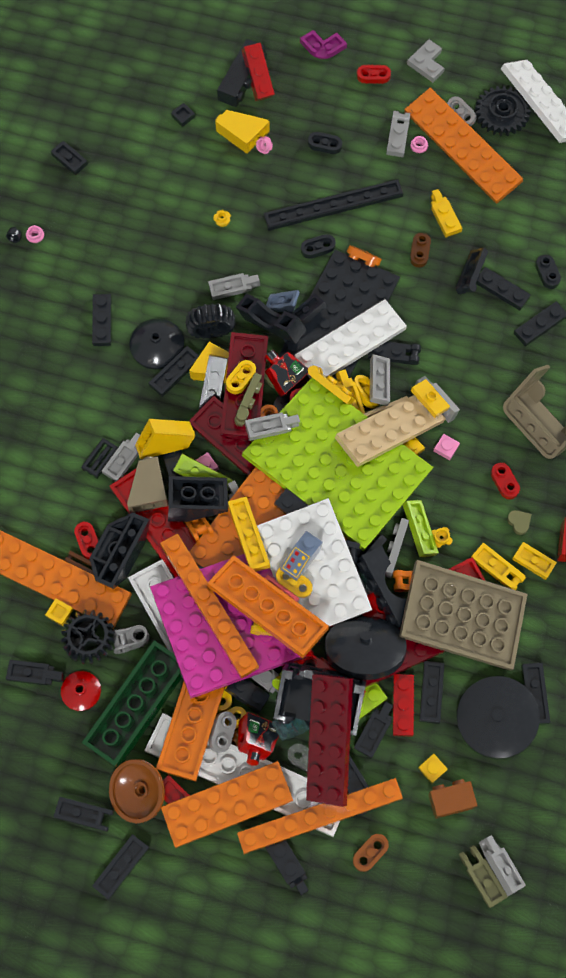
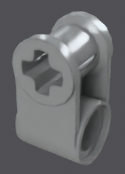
M136 625L126 629L115 630L116 635L113 636L115 639L114 653L121 654L146 646L150 641L147 629L142 625ZM140 632L145 633L143 639H141V640H136V639H135V637H136V635H137L138 633H140Z

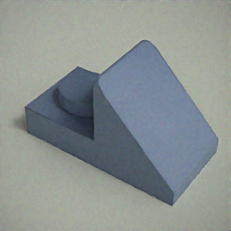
M295 290L270 294L266 306L274 312L286 311L292 313L296 308L300 292Z

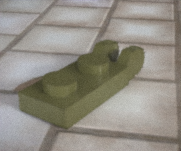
M254 373L236 413L234 421L237 426L245 424V420H247L249 415L248 409H252L256 400L253 398L254 393L258 394L263 383L260 382L262 375Z
M475 845L470 847V850L478 861L476 865H471L464 852H461L459 857L467 868V873L488 908H491L508 896L487 861L482 858Z

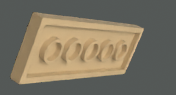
M413 395L337 433L335 439L355 465L359 467L442 424L446 418L442 414L434 418L416 396Z

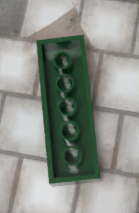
M154 640L82 743L115 767L122 764L183 678L174 653Z

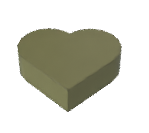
M514 510L509 513L507 521L513 526L516 534L524 535L528 531L532 514Z

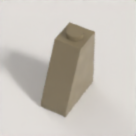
M149 456L138 461L127 503L130 513L168 506L158 457Z

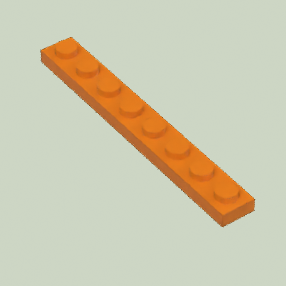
M176 534L161 542L160 546L240 678L242 679L258 670L259 665L215 593L207 587V580L180 536Z
M394 778L348 794L347 806L340 807L322 803L238 832L237 834L243 853L246 854L399 801L403 797L397 780Z

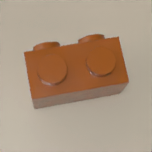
M464 779L452 782L453 786L445 787L442 784L432 787L433 791H430L428 796L435 819L475 809L478 806L471 781L465 782Z

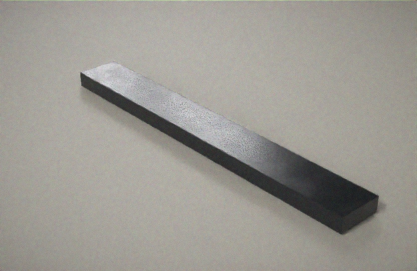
M396 179L264 213V219L268 231L401 198L403 197V191L399 180Z

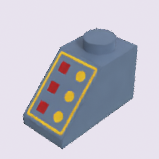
M306 531L295 544L280 570L297 581L318 555L323 542Z

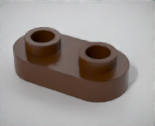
M418 233L413 238L410 262L418 268L424 267L428 262L431 239L425 233Z

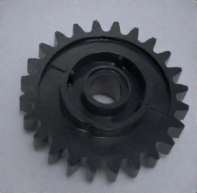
M505 85L502 89L496 86V90L490 87L489 92L485 90L483 95L480 94L475 106L476 117L478 118L477 123H482L481 128L487 127V132L492 130L493 135L499 132L500 136L503 133L509 136L510 132L515 135L516 130L521 131L522 127H525L529 121L531 110L529 109L530 105L523 99V96L518 94V90L512 91V87L506 89Z

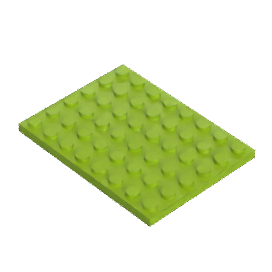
M311 378L280 411V413L287 414L288 417L298 415L300 420L299 426L291 428L290 432L254 440L244 450L242 457L283 489L287 488L308 506L329 498L342 534L348 540L359 543L360 549L365 551L432 471L433 467L403 444L357 467L337 442L335 436L337 433L368 417L351 404L348 405L314 378Z

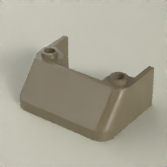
M549 365L534 369L504 402L503 410L544 457L552 459L566 450V426L563 427L540 402L545 395V387L539 380L550 368Z

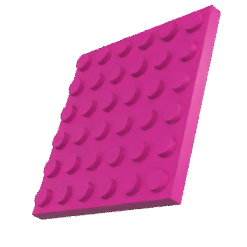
M244 554L237 556L239 560L248 565ZM230 559L200 569L207 582ZM270 568L257 571L264 578L269 575L276 580ZM180 577L150 586L190 699L280 667L287 662L302 659L273 636L251 634L250 629L254 621L215 593L259 665L258 670L241 679Z

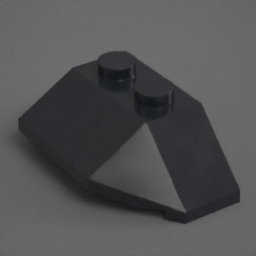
M132 512L107 525L89 558L96 582L114 589L128 577L145 545L150 523L149 519Z

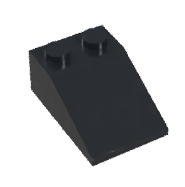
M169 476L168 521L189 522L228 512L227 478Z

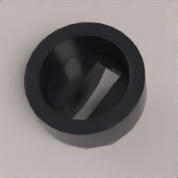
M11 227L6 234V238L13 243H18L22 236L21 230L16 229V227Z

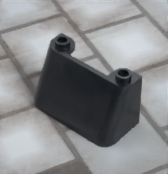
M293 662L285 663L281 675L274 719H278V722L283 724H290V721H294L295 718L310 721L313 674L351 677L329 669ZM353 678L350 737L357 733L366 687V680Z

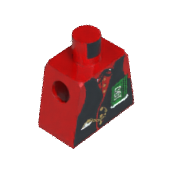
M271 350L265 356L271 363V366L265 373L280 397L285 395L308 374V368L289 352L279 357L274 350Z
M247 712L238 722V750L248 755L247 763L249 765L257 766L260 760H265L273 752L282 726Z

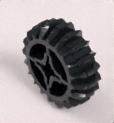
M212 303L210 305L205 304L188 312L186 328L191 336H195V338L211 339L222 337L223 335H228L235 328V315L230 307H226V305H220L219 303L216 305Z
M84 610L83 616L76 612L77 618L74 620L73 617H70L71 624L65 623L64 627L67 630L61 631V634L65 636L61 639V642L65 644L63 649L68 651L67 655L69 657L74 655V661L76 662L80 658L82 664H85L87 659H89L90 664H93V658H97L98 662H100L101 654L104 657L108 656L105 651L106 649L109 651L113 650V647L110 645L115 643L113 636L116 635V632L111 630L114 627L113 623H108L109 618H103L101 612L96 616L95 610H92L90 615H88L87 610ZM85 623H90L86 628L79 627ZM98 625L104 629V640H101L96 635ZM74 633L81 638L78 649L73 645ZM91 633L93 638H87L86 640L84 636H89ZM90 646L98 647L92 651H87Z

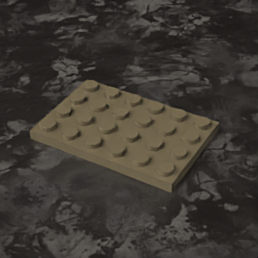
M417 560L413 568L399 637L506 670H514L527 594Z

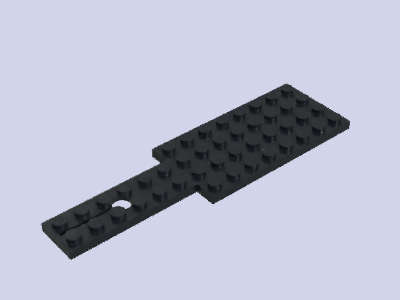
M334 250L310 295L312 296L316 293L326 303L327 307L305 325L307 330L296 344L288 340L285 342L279 357L283 356L286 352L294 356L386 299L389 302L400 281V276L376 266L370 267L364 261L348 257L349 255ZM359 359L342 369H346L348 378L351 377ZM336 374L332 375V377L337 380ZM308 375L282 397L278 394L273 404L277 408L278 413L289 403L291 392L303 388L310 380Z

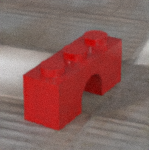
M261 42L245 46L241 51L245 66L248 67L251 75V87L255 102L272 97L274 90Z

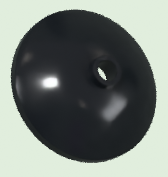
M150 319L139 324L134 329L130 337L129 347L133 358L141 366L149 369H163L184 349V337L181 330L173 322L165 319Z

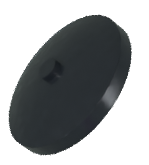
M356 616L340 622L330 629L325 639V655L330 665L341 674L355 679L373 680L386 677L401 667L406 657L407 645L406 639L399 637V628L394 624L392 625L389 621L373 616Z
M493 676L477 681L466 690L458 705L457 722L463 739L475 752L492 759H506L522 753L531 745L539 729L540 715L534 696L524 685L511 678Z

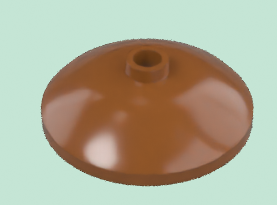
M133 759L123 762L116 768L110 779L109 796L111 804L117 814L128 822L143 823L151 820L158 814L164 801L165 790L161 775L147 761Z

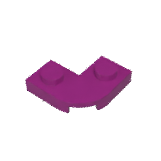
M312 30L300 38V43L312 56L319 59L331 58L347 48V43L338 33L323 41Z

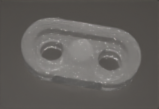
M302 744L292 745L288 750L289 761L308 772L309 748ZM296 752H300L302 754V757L300 759H296L294 757V754Z

